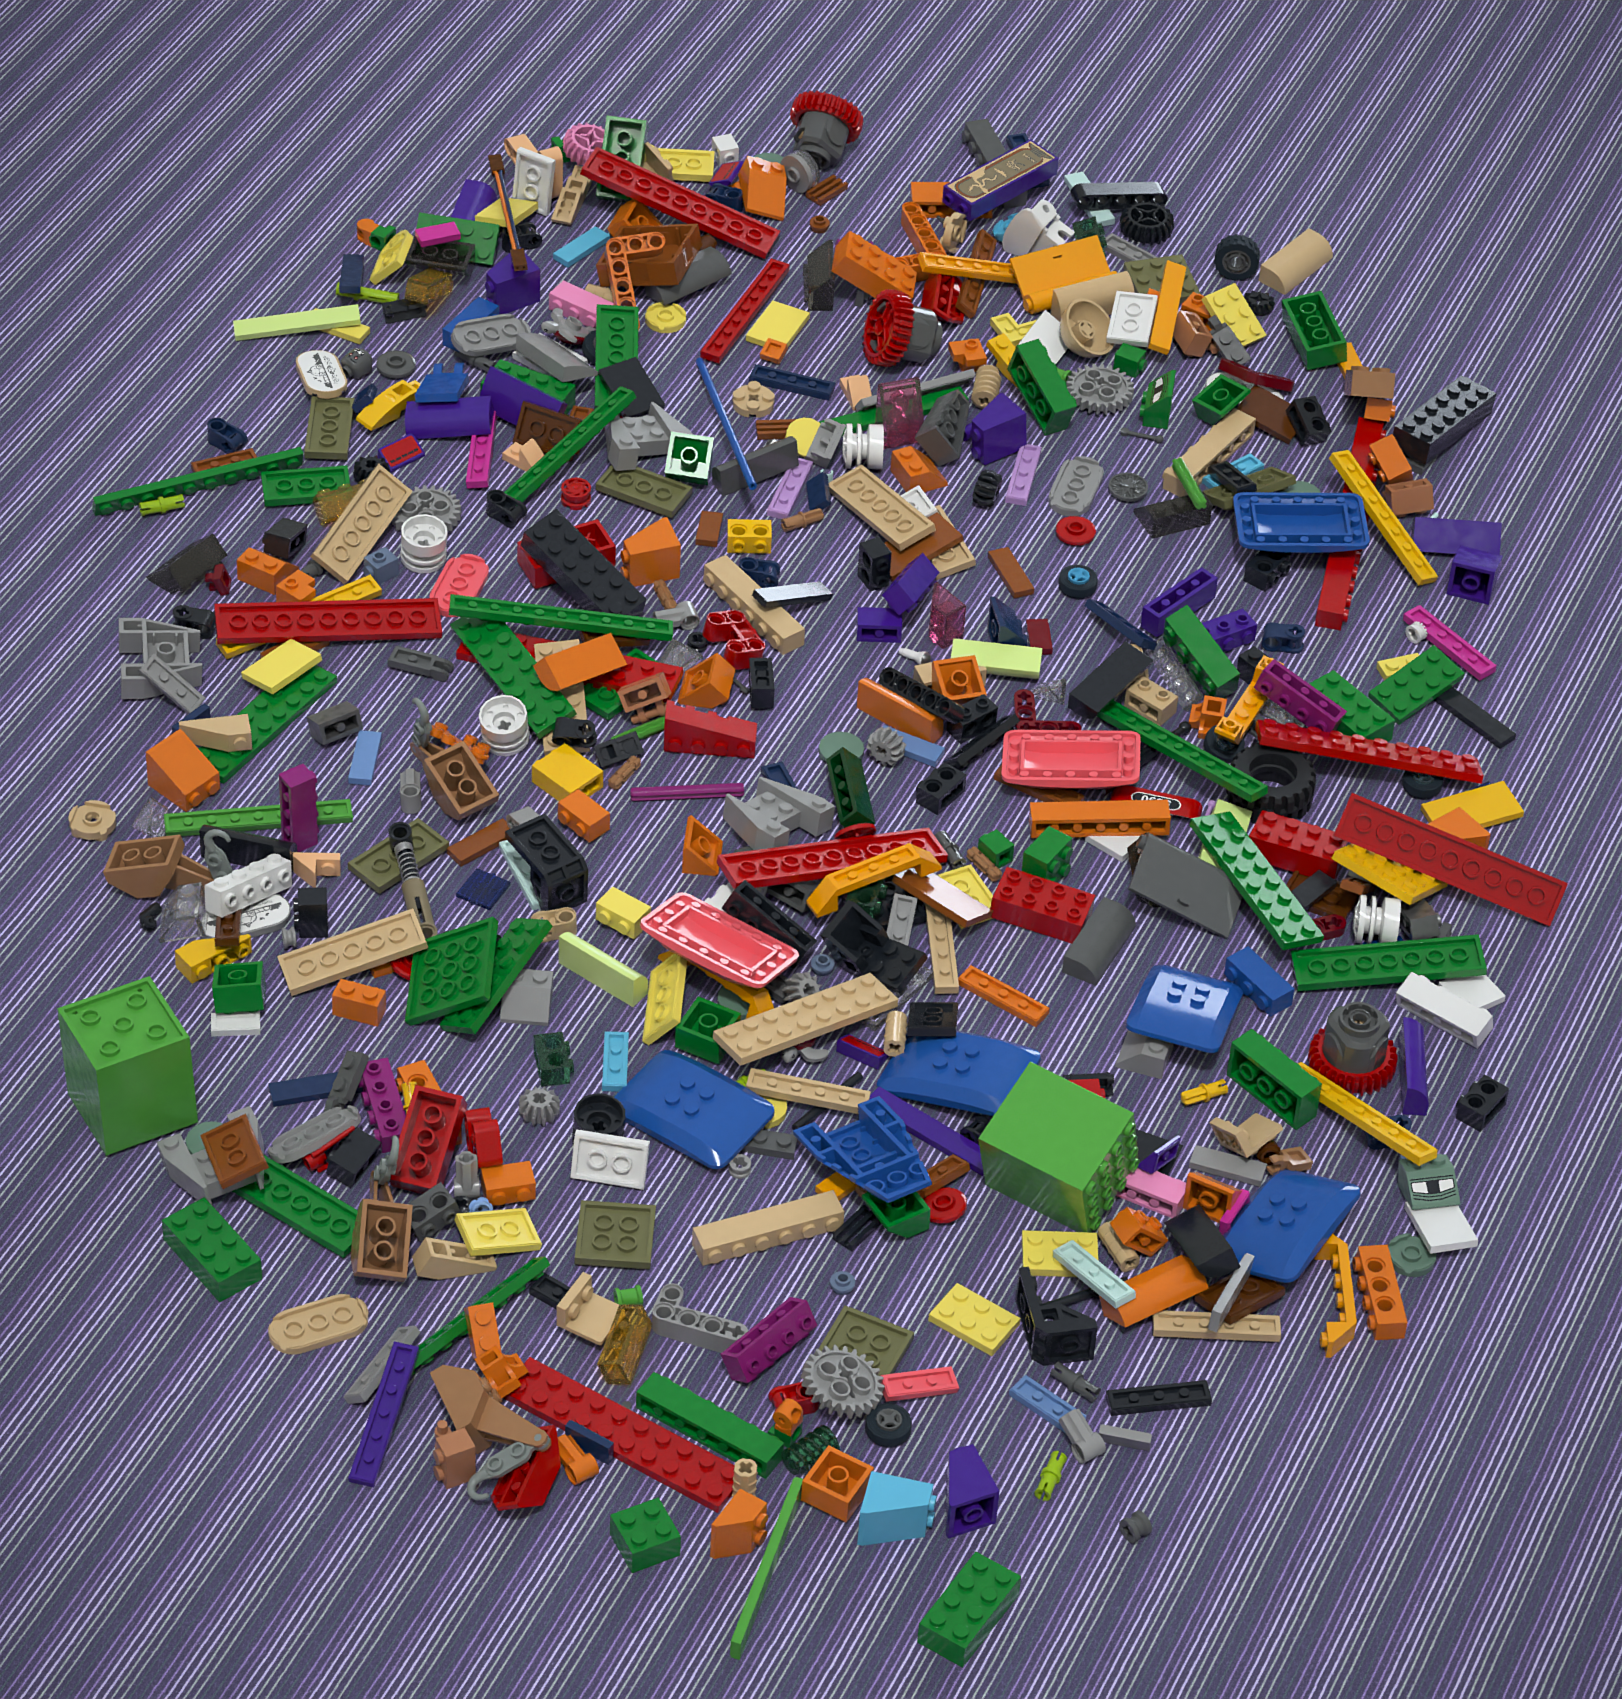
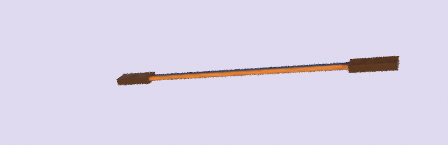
M501 154L488 155L492 176L495 175L511 242L512 250H510L514 271L528 270L524 248L520 249L503 177L505 170Z

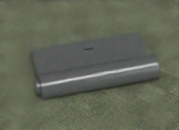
M1149 832L1145 835L1141 834L1136 842L1137 852L1141 855L1128 890L1227 939L1243 896L1225 872Z

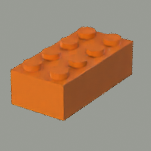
M849 231L836 245L831 270L833 273L874 298L886 289L902 291L909 295V298H913L917 275L913 268L906 266L894 256L885 253L878 246L869 243L852 231Z

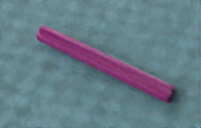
M743 783L632 787L630 790L631 801L726 797V794L734 797L744 796Z

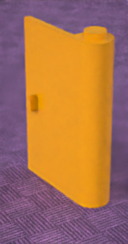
M1097 235L1009 259L1023 298V307L1030 314L1051 309L1053 289L1117 273L1116 271L1110 272Z

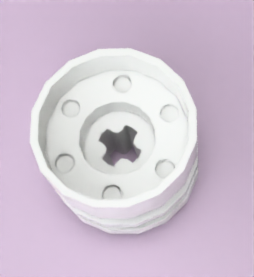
M846 424L842 440V457L845 462V468L851 469L852 459H855L856 467L861 465L862 459H866L868 469H882L884 449L883 424H869L867 434H862L861 424H857L856 433L852 432V424Z
M424 514L410 517L403 523L401 528L400 556L401 562L406 568L422 574L432 573L444 566L447 556V526L444 522L435 516Z
M509 695L492 697L480 708L479 721L483 743L491 746L489 752L497 756H511L522 751L528 744L530 737L525 705L519 699Z
M1360 895L1353 917L1355 943L1361 944L1363 933L1366 934V944L1372 943L1374 935H1378L1379 943L1396 942L1400 923L1401 900L1385 897L1382 907H1377L1376 896H1372L1370 906H1366L1367 896Z

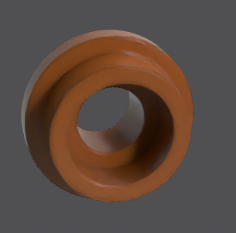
M817 215L810 219L809 225L813 232L821 234L827 231L830 221L822 215Z

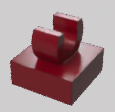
M224 564L215 565L214 573H207L204 581L205 583L212 582L209 585L210 591L218 590L221 596L229 594L232 579Z

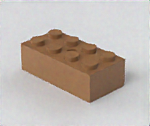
M1351 366V370H1346L1344 395L1393 399L1396 373H1390L1391 369L1372 368V371H1369V367Z

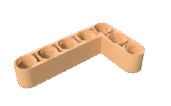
M525 134L505 138L504 146L506 153L515 165L517 149L520 147L556 160L552 199L558 198L563 187V156L560 148L556 146L537 151Z

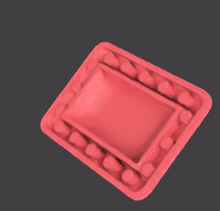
M1010 730L1004 734L1001 777L1007 783L1039 789H1108L1134 784L1140 779L1141 737L1140 734L1134 731Z
M687 893L673 895L642 918L640 922L641 929L669 951L724 980L742 986L765 987L794 964L799 957L798 951L793 947Z

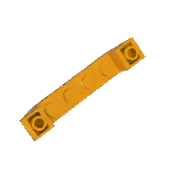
M1262 657L1255 668L1251 683L1227 718L1223 716L1215 727L1214 733L1217 737L1239 745L1269 699L1256 690L1254 686L1262 671L1273 658Z
M908 843L826 875L806 900V904L814 915L819 918L838 910V896L912 867L920 877H924L942 870V866L931 852Z
M671 951L659 954L657 959L664 962L674 953ZM687 961V966L691 964L698 967L707 976L714 978L724 988L731 990L741 997L743 1001L749 1003L750 1007L746 1019L774 1009L766 988H754L729 982Z
M1333 1233L1314 1257L1315 1260H1331V1268L1336 1269L1333 1277L1334 1289H1338V1293H1336V1308H1340L1341 1313H1338V1322H1326L1325 1332L1320 1333V1347L1325 1348L1326 1358L1334 1356L1354 1339L1357 1324L1348 1244Z

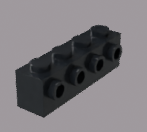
M746 880L732 892L722 906V909L727 914L796 949L799 957L790 966L793 969L805 959L817 942L814 937Z

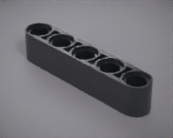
M1158 182L1080 183L1074 185L1070 191L1075 204L1080 210L1124 209L1129 204L1133 205L1134 202L1141 203V201L1145 203L1150 201L1154 204L1158 202L1159 206H1162L1168 201L1166 193Z
M886 667L880 673V684L950 723L957 724L963 719L965 714L964 707L892 667Z

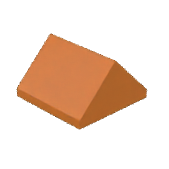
M692 815L687 820L683 846L682 873L716 876L719 873V866L716 863L717 856L721 855L723 841Z

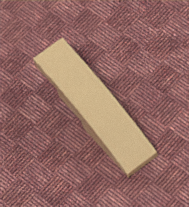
M574 166L572 175L568 177L565 187H562L551 222L571 225L576 218L592 183V180L580 175L582 166Z

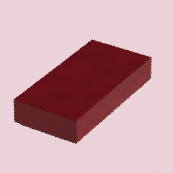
M1026 619L1025 626L1029 647L1042 648V655H1051L1053 653L1048 619Z

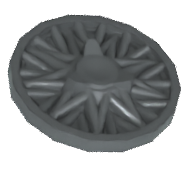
M394 350L380 355L377 359L376 367L382 375L388 378H404L415 370L416 362L411 354Z
M1125 472L1114 475L1109 480L1108 490L1115 498L1132 502L1146 496L1148 484L1143 477L1135 473Z

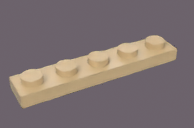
M925 903L935 994L959 993L951 919Z
M754 1068L750 1069L746 1088L758 1095L858 1114V1104L869 1100L871 1091Z
M1162 1310L1152 1315L1153 1336L1269 1342H1280L1281 1339L1280 1316L1249 1314L1231 1325L1223 1321L1217 1333L1208 1330L1211 1317L1209 1312Z

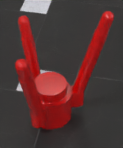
M349 1127L319 1149L302 1157L306 1168L310 1172L316 1169L318 1174L326 1170L328 1163L324 1164V1161L327 1159L324 1151L354 1131L355 1127Z

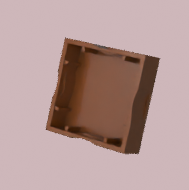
M698 224L621 226L613 238L650 232H659L665 237V246L659 256L628 260L632 286L679 285L702 247ZM656 241L650 242L653 247L660 246ZM636 244L630 245V248L633 250L640 249ZM611 247L610 251L613 253H618L619 249L616 247ZM603 253L596 264L600 286L610 287ZM621 267L613 268L617 273L623 272Z

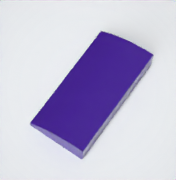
M490 366L480 392V396H491L494 411H496L498 417L516 426L523 401H528L564 413L568 406L567 403Z

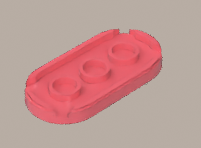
M462 554L456 559L453 557L447 561L430 592V598H438L441 616L457 617L449 615L450 594L478 597L489 576V567L485 564V560L474 554Z

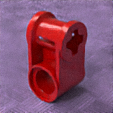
M803 1381L775 1387L768 1394L770 1402L775 1406V1411L784 1399L790 1398L802 1407L803 1415L815 1413L819 1408V1401L811 1402L813 1395L805 1394L807 1387L801 1385Z

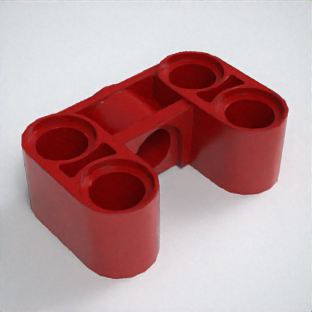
M727 610L711 612L707 615L702 632L703 637L710 642L727 641L723 658L735 670L749 668V658H762L766 645L742 612Z
M489 1107L466 1110L464 1124L468 1151L477 1155L478 1169L503 1165L499 1125L497 1119L491 1118Z

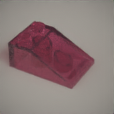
M919 377L878 384L875 424H883L884 449L918 443L915 436L924 422Z

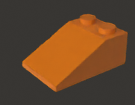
M747 156L738 173L745 211L783 221L787 181L784 165L778 162L766 161L759 157Z

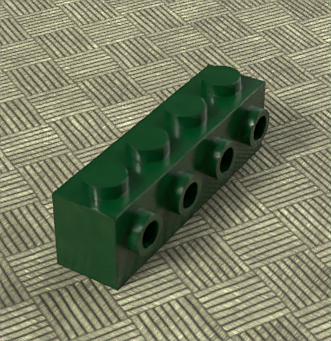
M842 747L826 759L840 824L844 828L861 823L876 824L861 759Z

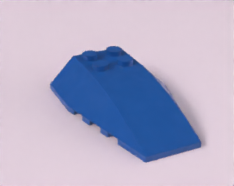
M880 1096L858 1104V1121L831 1132L825 1133L815 1122L793 1130V1135L818 1161L835 1170L874 1197L887 1203L932 1185L929 1174L923 1162L920 1161L919 1153L913 1146L912 1138L906 1131L904 1121Z

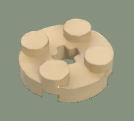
M954 212L951 217L946 216L943 223V228H945L944 234L940 239V243L946 252L954 254L959 250L956 246L958 242H963L967 229V221L963 220L966 217L965 214Z
M751 381L748 385L741 386L733 392V409L744 417H749V414L756 415V418L764 417L773 411L775 394L770 389L761 386L759 382Z
M89 800L84 802L85 805L79 808L78 805L73 807L69 813V827L72 836L87 840L105 841L108 838V834L115 829L116 814L107 803Z

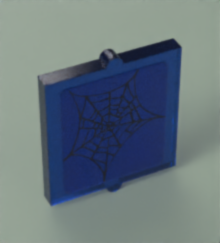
M476 868L458 890L456 897L470 902L471 905H477L490 911L508 889L510 881L496 876L495 873L490 874Z

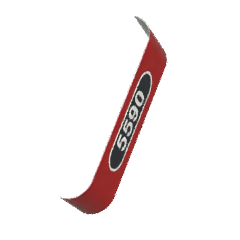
M1129 785L1115 788L1110 797V801L1168 800L1170 814L1190 819L1201 817L1203 810L1201 803L1195 799Z

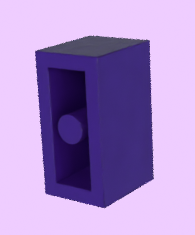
M858 607L856 622L857 641L901 643L902 613L898 615L896 611L890 608Z

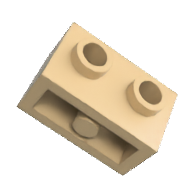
M1141 676L1126 689L1124 706L1161 726L1176 713L1178 696Z

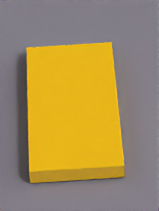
M1504 781L1423 803L1420 809L1430 823L1460 807L1483 828L1521 818L1524 815V810Z

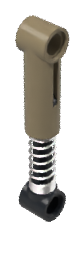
M405 822L393 823L388 829L390 848L395 853L397 863L399 864L398 867L403 882L401 889L406 909H414L425 939L436 936L438 931L433 919L425 883L419 878L417 863H415L412 829ZM419 914H422L423 923L420 922Z

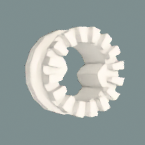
M1417 621L1407 626L1405 630L1407 638L1415 644L1424 640L1427 637L1426 634H1428L1426 632L1427 629H1424L1425 626H1422L1423 624Z

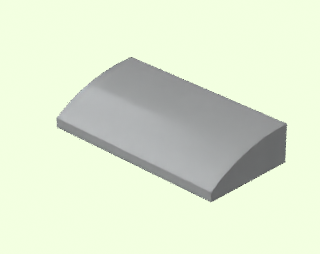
M520 333L516 336L515 350L561 382L598 375L597 370L544 335Z

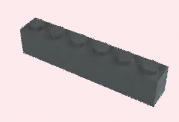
M988 119L965 122L962 139L963 142L967 143L970 154H973L977 166H981L1006 153ZM1028 190L1001 204L1003 209L1025 206Z

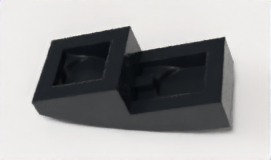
M636 731L593 746L601 768L629 759L633 755L637 756L644 753Z

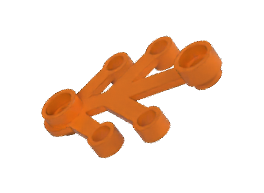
M440 722L432 725L430 735L440 739L443 743L453 746L462 741L449 733L447 725ZM466 734L464 742L478 763L484 764L485 760L489 759L488 754L491 746L478 742V738Z

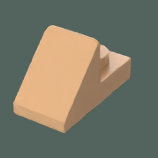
M867 375L840 378L839 385L853 411L856 410L855 405L861 399L872 396Z
M533 438L524 445L515 442L502 453L503 460L526 472L544 456Z
M293 852V872L310 886L316 888L317 876L341 875L340 853Z

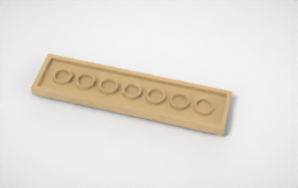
M868 973L713 1031V1039L741 1066L898 1007L899 999L875 976Z

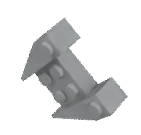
M651 402L648 415L632 418H620L617 415L613 421L605 426L608 460L615 471L636 469L638 456L668 454L671 431L692 434V432L656 403Z
M119 618V653H142L143 663L121 664V699H146L164 694L138 672L153 653L191 686L197 687L202 685V663H190L189 653H200V630L145 618Z
M759 777L756 797L744 803L734 796L726 794L723 819L753 850L788 846L790 831L798 827L816 837L832 829L835 805L817 795Z
M248 1106L227 1114L228 1121H231L246 1113L264 1155V1141L258 1120L251 1107ZM180 1133L156 1142L163 1165L170 1179L197 1200L205 1197L212 1205V1198L253 1182H257L260 1190L264 1189V1170L222 1189L206 1149L190 1154Z

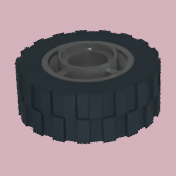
M1234 234L1233 236L1229 235L1223 238L1217 244L1215 250L1214 264L1216 265V270L1219 271L1220 275L1234 281L1250 278L1259 267L1260 249L1257 247L1258 244L1245 235Z

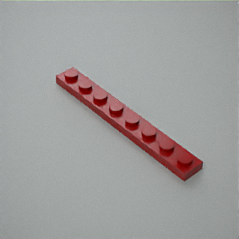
M772 258L769 260L701 349V358L716 363L721 362L790 270V264Z

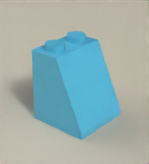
M871 1471L860 1510L857 1545L864 1546L925 1537L927 1527L932 1528L935 1519L934 1510L937 1496L933 1495L934 1484Z

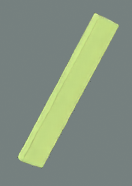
M356 304L235 320L233 324L235 340L240 341L360 325L361 321L359 307Z

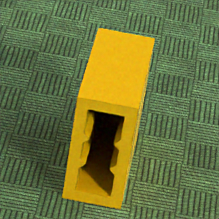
M564 743L532 765V782L557 801L562 800L577 789L590 797L603 788V770Z

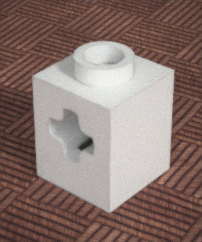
M732 134L712 137V151H715L714 159L719 167L724 163L738 161L739 147Z

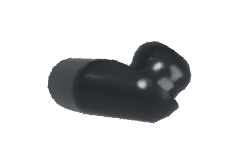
M154 902L139 914L140 926L145 931L154 930L157 923L154 917L162 912L160 904Z

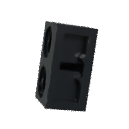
M1316 396L1294 399L1285 410L1302 446L1322 443L1331 433L1330 424L1327 422Z
M880 537L859 544L857 576L870 592L889 586L892 552Z
M1259 551L1245 565L1243 581L1266 592L1271 586L1277 584L1281 576L1289 572L1291 568V553Z
M749 658L748 679L751 709L774 708L775 688L772 658Z
M985 694L962 705L965 714L959 723L947 722L946 731L960 744L978 736L996 722L998 707Z
M944 762L940 767L935 768L924 781L922 780L918 783L915 790L916 803L939 815L965 792L967 774Z
M1484 1074L1478 1082L1474 1081L1466 1095L1459 1097L1456 1103V1108H1458L1456 1119L1481 1132L1506 1105L1509 1088Z

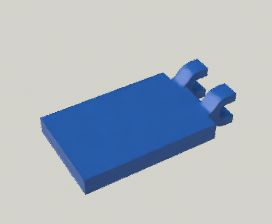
M443 363L434 364L433 374L425 376L415 393L416 403L458 401L469 382L468 373H463L464 363H455L454 373H442Z

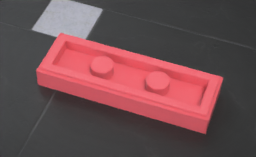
M952 1366L881 1375L884 1378L881 1384L885 1385L883 1395L886 1402L957 1393L959 1390Z

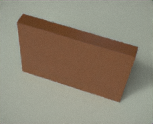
M246 1113L200 1135L222 1189L269 1168Z

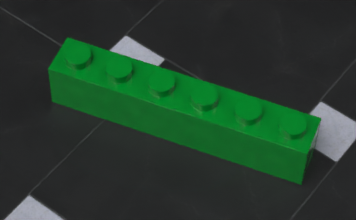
M653 1372L636 1392L637 1409L735 1463L742 1458L755 1461L757 1464V1475L764 1479L772 1473L783 1459L784 1442L780 1441L778 1437L769 1435L760 1430L756 1425L747 1423L738 1418L734 1413L727 1412L716 1406L712 1401L701 1398L690 1389L683 1388L672 1382L668 1377Z

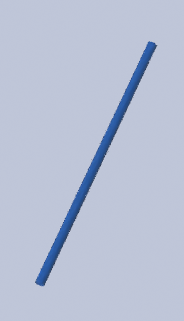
M697 358L696 365L750 490H755L757 484L703 358Z

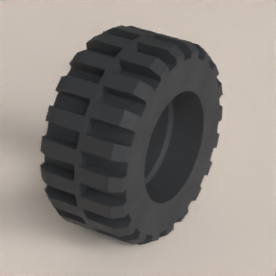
M1256 743L1251 748L1247 746L1234 756L1233 761L1230 763L1231 766L1260 782L1271 781L1283 785L1282 787L1268 786V794L1252 803L1226 789L1229 803L1252 811L1250 818L1252 823H1256L1262 810L1294 819H1301L1310 810L1316 784V771L1311 761L1302 752L1298 753L1293 750Z

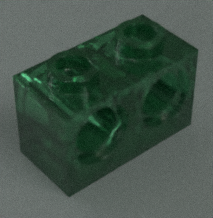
M1096 216L1072 223L1075 240L1097 235L1106 256L1104 248H1107L1108 245L1105 236H1102L1105 235L1102 223L1098 224Z
M885 878L850 891L846 902L848 900L855 902L874 919L875 915H879L881 912V898H886L888 885H884Z
M563 1032L533 1035V1052L541 1087L570 1084V1074L574 1073L573 1059H568L570 1046L569 1041H564Z

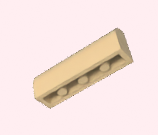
M1308 228L1261 264L1259 281L1286 295L1333 258L1329 242L1321 234Z
M1128 271L1053 289L1051 315L1060 322L1067 306L1074 300L1082 298L1097 303L1108 315H1111L1117 291L1134 293L1133 282Z

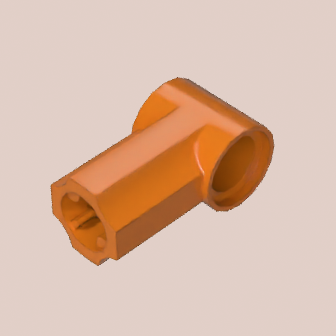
M563 1434L558 1437L560 1461L564 1465L566 1475L573 1485H577L599 1474V1467L595 1458L590 1453L585 1454L571 1435Z

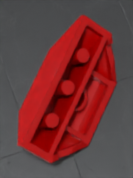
M931 273L924 284L921 308L932 310L938 321L961 324L964 319V313L955 307L962 286L959 276Z
M554 1425L538 1427L544 1430L551 1438V1445L546 1451L539 1452L534 1450L527 1462L499 1478L490 1497L498 1511L542 1506L561 1467L557 1428Z

